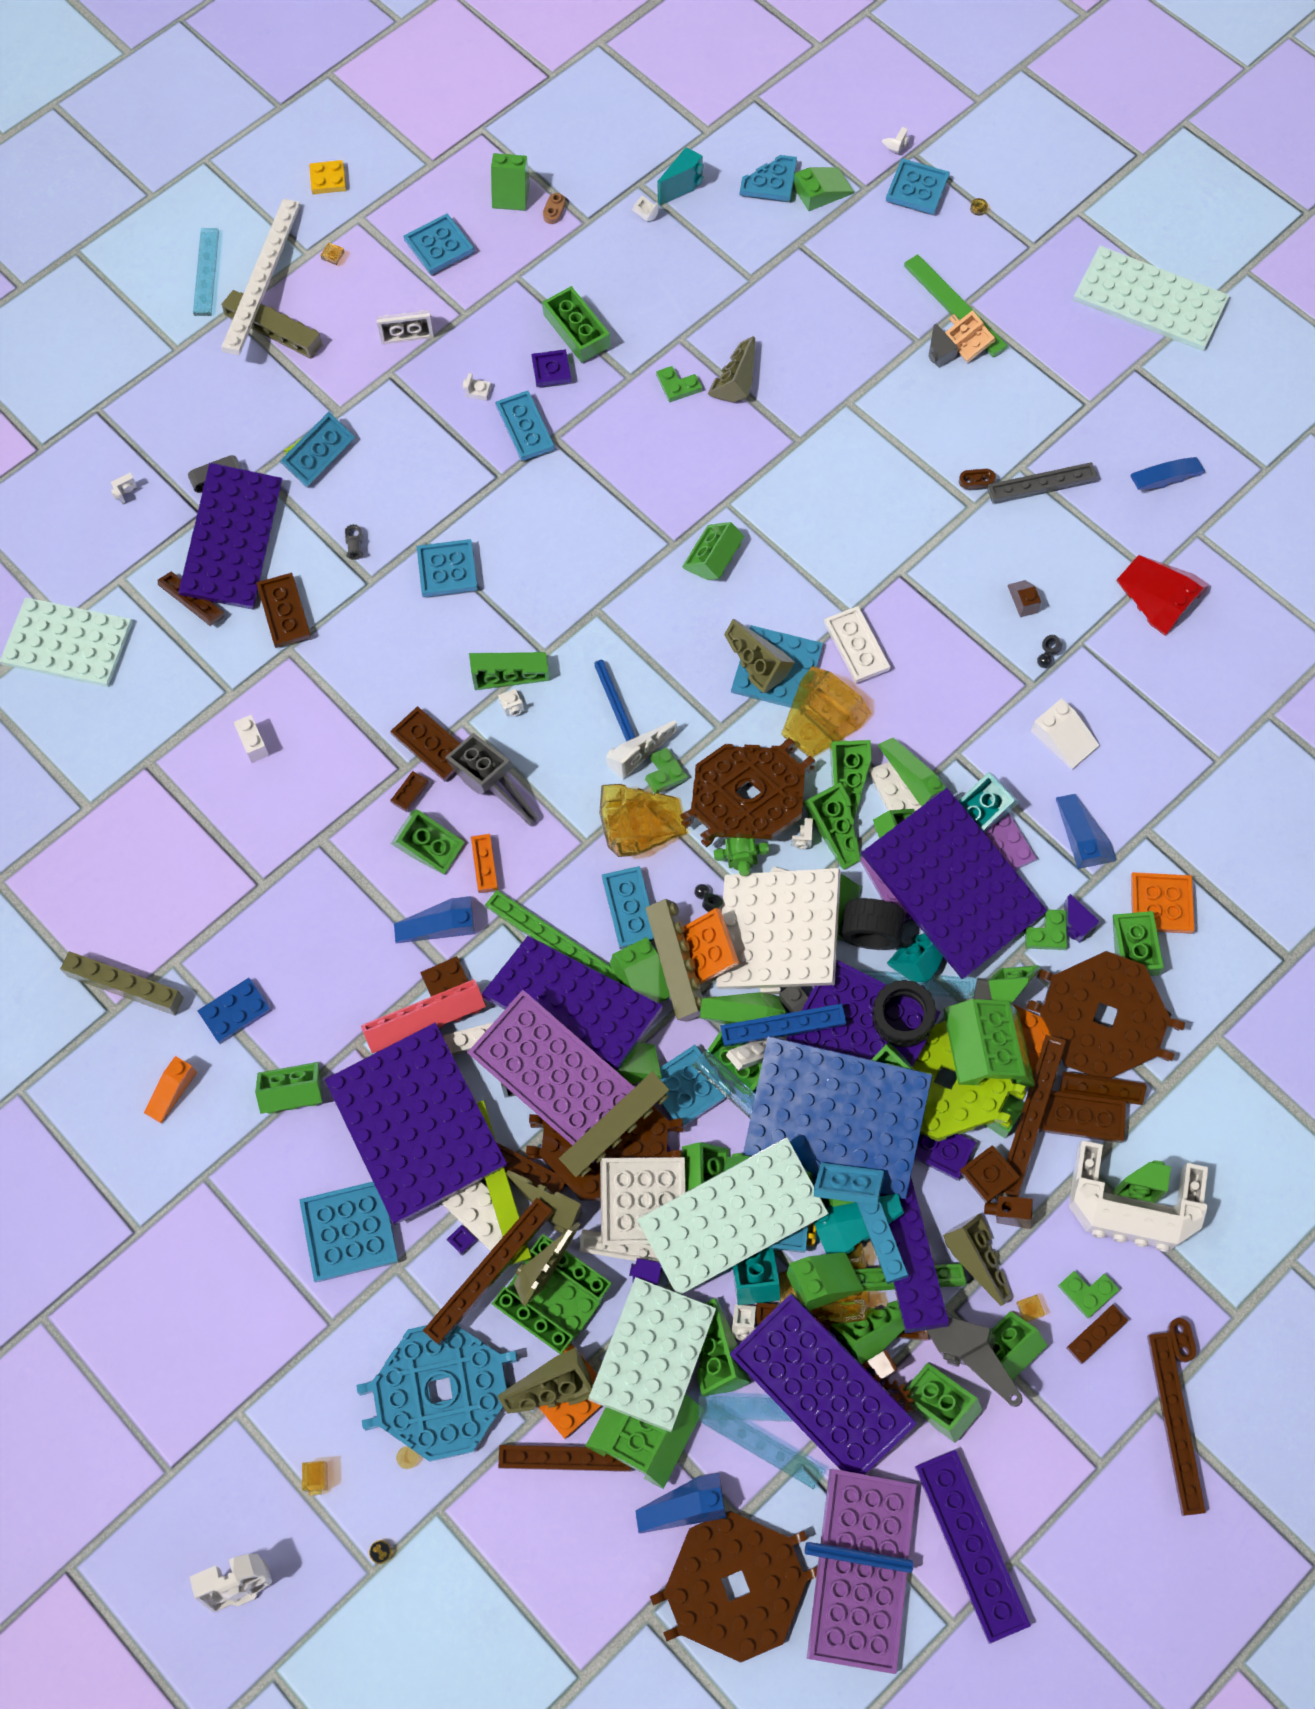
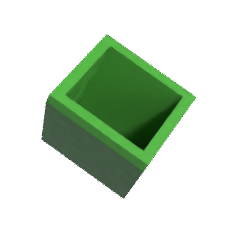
M493 153L491 163L492 208L526 211L530 186L527 156Z

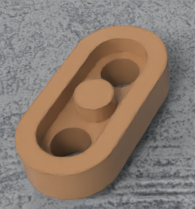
M554 193L549 196L543 210V219L546 223L555 224L560 220L565 207V197L562 194Z

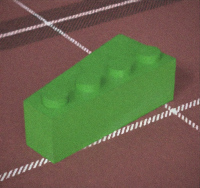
M546 652L469 653L475 690L550 681Z

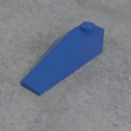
M1076 794L1056 797L1077 869L1115 862L1116 858L1111 842Z
M471 896L451 898L394 923L395 943L475 934Z
M720 1474L698 1476L635 1510L638 1533L726 1518Z

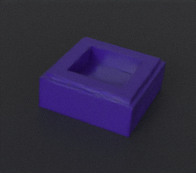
M460 1225L446 1239L461 1256L477 1241L463 1225Z

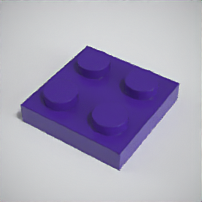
M566 349L531 354L536 387L571 383Z

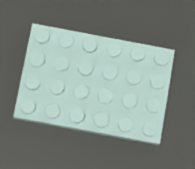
M25 597L1 656L0 663L4 666L109 687L133 622L129 618Z
M635 1277L588 1400L671 1432L716 1308Z

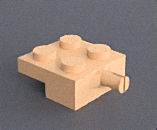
M973 310L961 320L955 314L949 318L954 326L945 333L957 345V352L967 363L996 341L995 337L988 331Z

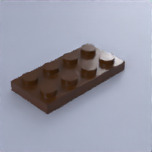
M293 573L256 582L275 648L310 639L311 634Z
M418 706L390 731L394 738L444 782L455 773L445 757L460 743Z
M1051 1091L1039 1132L1123 1143L1126 1101Z

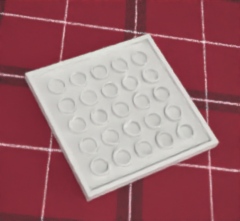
M840 869L749 873L748 876H741L740 874L725 875L722 915L739 964L717 975L716 987L718 989L835 985Z

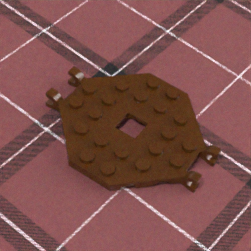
M790 737L780 746L772 745L771 748L760 747V745L744 744V747L733 746V744H724L696 764L691 809L680 815L683 819L681 825L688 828L694 822V819L697 818L708 829L700 834L703 838L701 844L706 848L712 844L716 837L773 839L802 818L805 773L815 770V766L812 765L815 763V759L808 756L799 764L789 755L795 751L792 747L795 742ZM750 782L760 793L752 799H744L736 791Z
M1104 951L1056 974L1043 969L1039 970L1036 978L1047 981L1050 985L1043 1005L1031 1000L1028 1001L1026 1009L1040 1013L1050 1036L1066 1040V1046L1061 1059L1064 1066L1087 1075L1112 1078L1155 1057L1165 1061H1173L1175 1053L1160 1049L1167 1026L1180 1031L1184 1029L1185 1022L1170 1018L1145 965ZM1099 1003L1117 1010L1112 1028L1093 1022Z
M653 1105L651 1107L653 1112L645 1119L641 1116L636 1121L638 1126L629 1134L625 1131L620 1136L622 1141L615 1148H607L604 1151L607 1154L604 1158L682 1157L681 1150L667 1152L668 1131L683 1133V1119L668 1121ZM529 1114L530 1127L544 1129L542 1148L526 1146L527 1158L543 1159L580 1200L601 1201L600 1161L598 1163L595 1161L594 1164L591 1163L589 1165L591 1170L583 1177L580 1175L575 1177L559 1160L572 1145L540 1116Z
M732 1511L726 1513V1518L706 1521L689 1528L665 1590L650 1596L653 1606L668 1600L676 1620L677 1627L663 1632L666 1642L676 1637L684 1636L740 1663L783 1645L806 1582L817 1576V1567L805 1572L802 1571L793 1548L794 1545L807 1540L805 1532L802 1531L788 1537ZM742 1571L750 1593L729 1601L721 1579Z

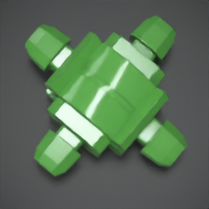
M726 838V849L719 848L714 850V858L716 861L728 859L730 869L734 867L741 876H748L753 864H758L757 855L768 854L769 846L766 842L755 845L754 838Z

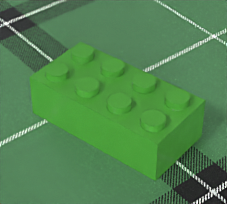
M572 286L542 302L544 317L581 363L611 347L610 333Z

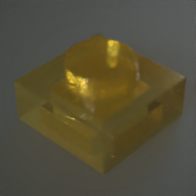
M328 242L320 256L322 260L337 265L345 252L344 248Z
M1038 1295L1016 1302L1021 1317L1026 1322L1045 1316Z

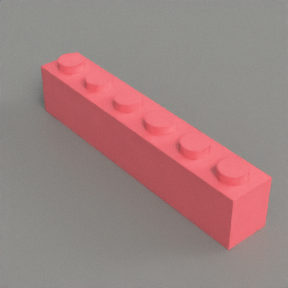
M475 979L363 1024L361 1028L373 1054L435 1022L438 1028H441L444 1024L450 1021H458L467 1014L480 1012L486 1005Z

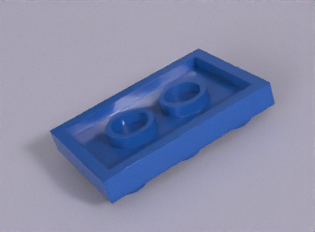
M248 977L197 1011L220 1045L269 1013L271 1009Z

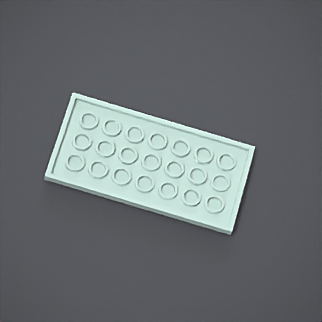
M1099 246L1073 297V301L1204 351L1230 295Z
M786 1137L637 1218V1221L674 1291L681 1295L822 1218L828 1212L820 1197H814V1186Z

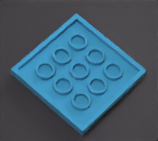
M750 625V630L783 651L795 663L783 681L768 692L763 693L751 683L748 678L750 675L746 668L742 667L740 660L731 693L804 711L823 643Z
M373 1182L299 1199L315 1283L399 1263L390 1216Z

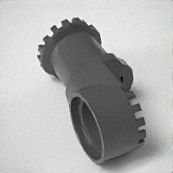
M350 524V526L345 528V542L348 545L346 557L356 560V558L363 557L360 546L362 543V531L359 525ZM352 530L359 532L357 536H349Z

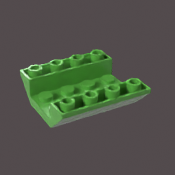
M971 999L943 1009L958 1085H978L984 1078L1013 1079L1014 1084H1020L1025 1087L1035 1086L1019 1012L1010 1001Z
M542 1234L530 1250L532 1259L550 1245L553 1240ZM565 1251L544 1290L526 1306L521 1303L514 1285L518 1275H515L507 1288L505 1286L502 1288L492 1302V1305L554 1351L562 1354L576 1340L598 1309L612 1283L571 1253Z
M685 1393L671 1432H668L605 1407L585 1447L603 1457L608 1454L645 1474V1480L664 1489L704 1409Z

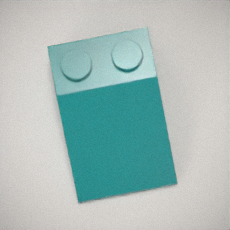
M687 147L684 148L657 181L658 205L661 206L693 191L697 185L702 183L704 178L703 155Z
M988 772L959 800V803L981 830L985 832L1005 817L1020 801L994 774Z
M765 1248L732 1266L737 1305L780 1301V1284L773 1249Z

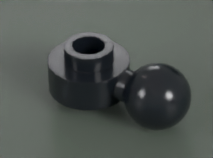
M1049 635L1043 640L1042 648L1045 652L1037 658V664L1041 668L1050 667L1052 664L1051 655L1061 651L1063 644L1058 636Z
M699 884L695 887L694 894L698 899H703L702 907L707 912L715 908H722L723 900L718 895L710 894V889L707 885Z

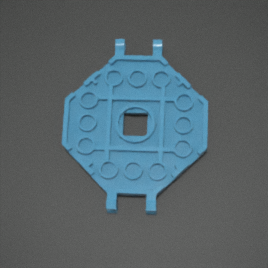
M426 1326L408 1329L373 1381L356 1385L357 1393L360 1396L371 1392L374 1394L377 1417L362 1420V1427L365 1431L380 1427L429 1462L469 1454L475 1451L503 1408L498 1399V1395L507 1389L503 1364L518 1362L515 1351L499 1354L459 1326L452 1331L440 1346L422 1331ZM449 1378L452 1399L431 1403L428 1382Z

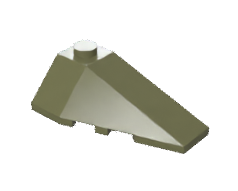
M754 336L739 343L730 357L732 361L722 368L723 374L721 377L715 378L708 392L709 396L730 402H736L740 399L744 400L748 397L753 379L756 339Z
M732 619L724 635L734 653L738 654L741 660L740 664L743 668H746L750 675L748 678L751 683L761 692L766 693L787 677L795 662L773 644L736 619Z
M507 1171V1178L531 1203L538 1198L553 1210L554 1213L548 1221L554 1226L555 1231L563 1234L579 1221L583 1213L580 1203L559 1192L553 1195L547 1187L541 1184L535 1187L531 1180L512 1171Z
M981 1213L953 1227L943 1235L945 1244L953 1256L1000 1306L1013 1297L1005 1273L998 1267L997 1259L999 1255L997 1251L993 1252L990 1240L993 1238Z
M575 1223L527 1264L522 1263L517 1269L516 1275L518 1276L514 1285L524 1306L544 1290L581 1224Z
M577 1348L557 1355L500 1393L498 1399L507 1414L534 1410L537 1406L548 1405V1408L556 1407V1404L566 1402L572 1405L589 1398L593 1383L583 1358Z

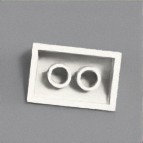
M430 310L377 316V325L382 344L434 338Z

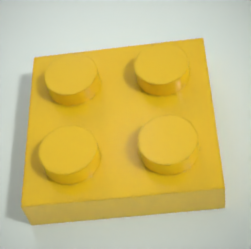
M343 160L309 163L312 195L346 191Z

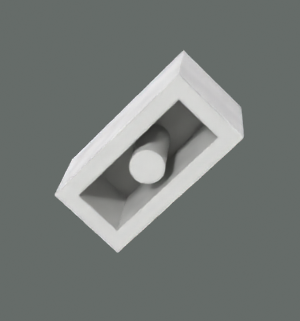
M252 715L233 722L251 763L269 756Z

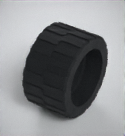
M872 898L850 900L845 904L841 938L853 946L870 950L897 948L901 945L905 912L898 905L884 900Z
M896 980L884 986L879 991L877 998H875L872 1021L876 1032L882 1040L900 1048L916 1046L921 1041H924L933 1029L936 1016L935 1001L929 990H926L923 985L915 981ZM897 997H909L916 1000L923 1008L924 1018L918 1028L911 1031H899L892 1028L886 1022L884 1016L887 1003Z

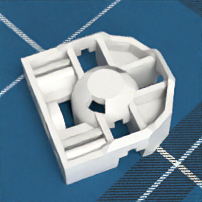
M245 1554L229 1559L232 1572L228 1576H223L221 1569L216 1565L190 1576L194 1598L213 1613L231 1605L238 1607L254 1600L258 1592L272 1583L269 1569L259 1554Z

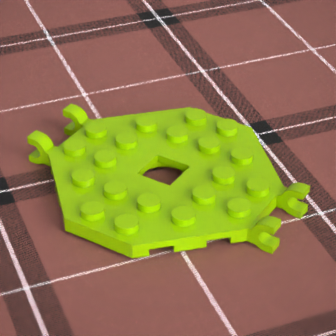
M946 1021L935 1024L913 1066L914 1070L933 1074L920 1134L939 1142L945 1140L948 1136L974 1130V1127L983 1124L988 1125L996 1122L1009 1129L1012 1123L1011 1115L1000 1111L1009 1094L1023 1100L1027 1093L1024 1091L1026 1087L1020 1084H1013L1011 1079L984 1078L978 1085H958V1080H956L951 1090L934 1083L940 1069L948 1068L956 1072Z

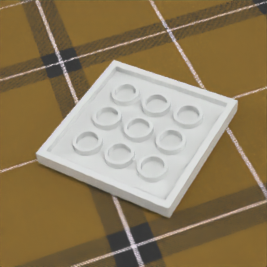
M685 1157L602 1158L600 1160L601 1245L649 1244L637 1218L685 1193Z

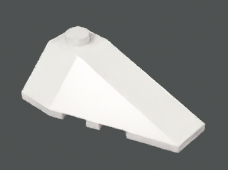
M675 720L620 744L616 749H611L606 757L607 766L622 780L625 779L677 732V722Z

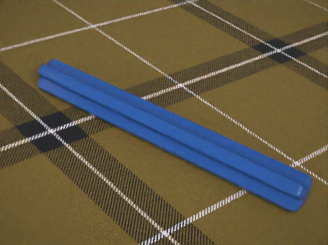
M604 660L595 661V669L626 742L636 738Z
M806 1542L804 1550L806 1555L907 1573L913 1571L914 1565L913 1561L909 1559L813 1542Z

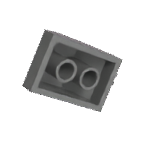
M472 733L445 757L448 764L463 782L477 794L490 790L529 826L533 825L532 820L535 822L538 820L536 814L530 809L506 776V773L513 768L511 761L475 733ZM498 780H499V782L504 786V788L509 792V794L514 798V800L519 804V806H518L517 804H515V803L495 784Z
M948 1317V1327L927 1330L937 1350L943 1356V1359L947 1360V1364L959 1367L960 1364L968 1366L1008 1402L1010 1406L1018 1407L1023 1401L1021 1393L993 1351L996 1337L990 1328ZM1017 1396L1016 1400H1012V1397Z

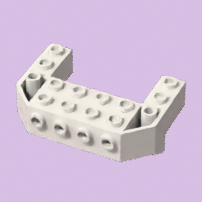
M1082 1140L1077 1146L1069 1208L1085 1231L1092 1233V1236L1098 1238L1108 1236L1112 1237L1116 1242L1125 1243L1126 1241L1135 1242L1134 1245L1139 1247H1147L1149 1245L1156 1247L1158 1251L1168 1252L1202 1228L1207 1211V1204H1204L1208 1167L1186 1163L1181 1168L1177 1204L1174 1207L1104 1193L1105 1183L1098 1181L1103 1145Z

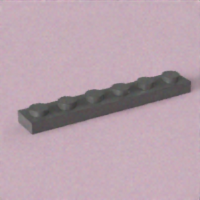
M1090 462L988 484L987 490L992 503L1094 482L1097 481L1098 476L1093 463Z

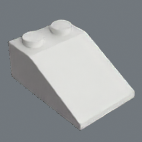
M1062 698L1036 719L1031 729V732L1071 770L1099 747L1098 742L1076 711Z

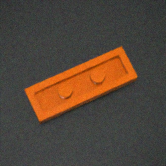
M490 834L471 836L478 893L496 891L498 886Z

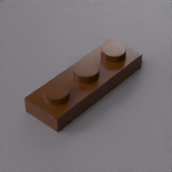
M1112 1304L1073 1340L1066 1349L1082 1364L1117 1332L1128 1319Z

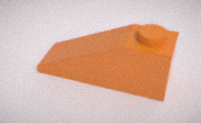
M175 1056L163 1072L144 1113L162 1124L197 1074L193 1066Z

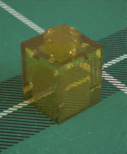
M327 1462L302 1463V1491L308 1492V1496L322 1495V1491H328Z

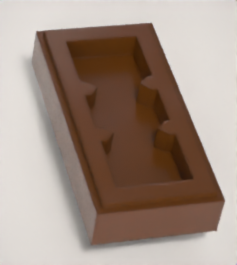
M412 771L390 800L391 803L408 812L428 785V779Z

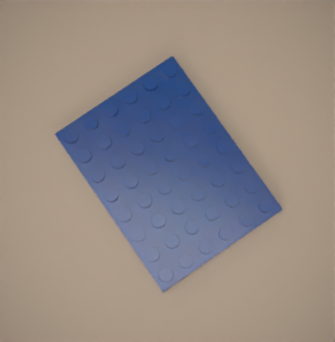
M768 1036L743 1154L744 1156L751 1157L787 1137L805 1171L811 1172L812 1176L817 1177L821 1163L884 1171V1179L880 1193L887 1195L898 1194L900 1198L906 1199L933 1074Z

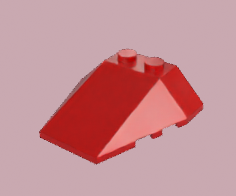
M1138 555L1116 580L1127 596L1132 598L1137 604V609L1142 611L1147 617V622L1165 636L1176 625L1179 617L1196 598L1199 599L1210 586L1193 573Z

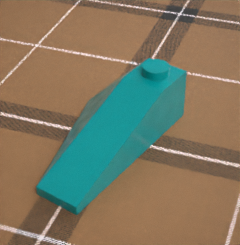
M925 933L911 938L913 942L906 948L904 946L900 947L887 964L910 981L927 983L937 971L943 956Z
M898 1194L879 1197L888 1224L904 1213ZM857 1202L826 1207L828 1214L814 1221L816 1231L826 1254L842 1252L848 1254L863 1239L865 1241L869 1239Z

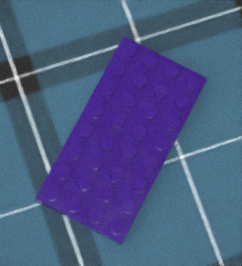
M209 462L179 587V595L254 609L258 591L256 582H259L282 484L281 477Z
M529 936L525 938L482 992V998L505 1010L517 995L524 990L606 1063L619 1070L663 1010L661 1004Z
M792 1292L729 1354L842 1471L865 1475L917 1424V1421Z

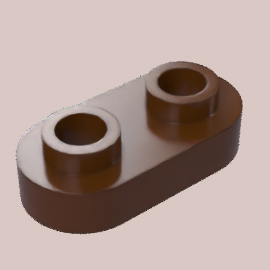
M987 468L965 470L960 474L959 485L964 489L987 488L988 484L995 482L996 475L994 471Z
M1175 1318L1168 1324L1167 1331L1171 1334L1175 1358L1179 1362L1187 1363L1196 1356V1346L1191 1326L1187 1320ZM1176 1326L1181 1328V1334L1176 1333ZM1181 1348H1184L1187 1351L1186 1356L1181 1354Z

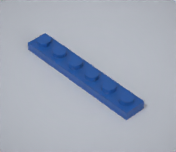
M842 1004L720 1025L724 1047L767 1040L768 1036L779 1038L845 1026L846 1019Z

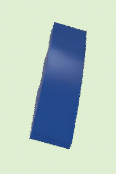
M1191 457L1151 466L1134 472L1130 476L1137 489L1144 490L1164 488L1169 483L1183 482L1187 477L1201 476L1205 470L1197 457Z

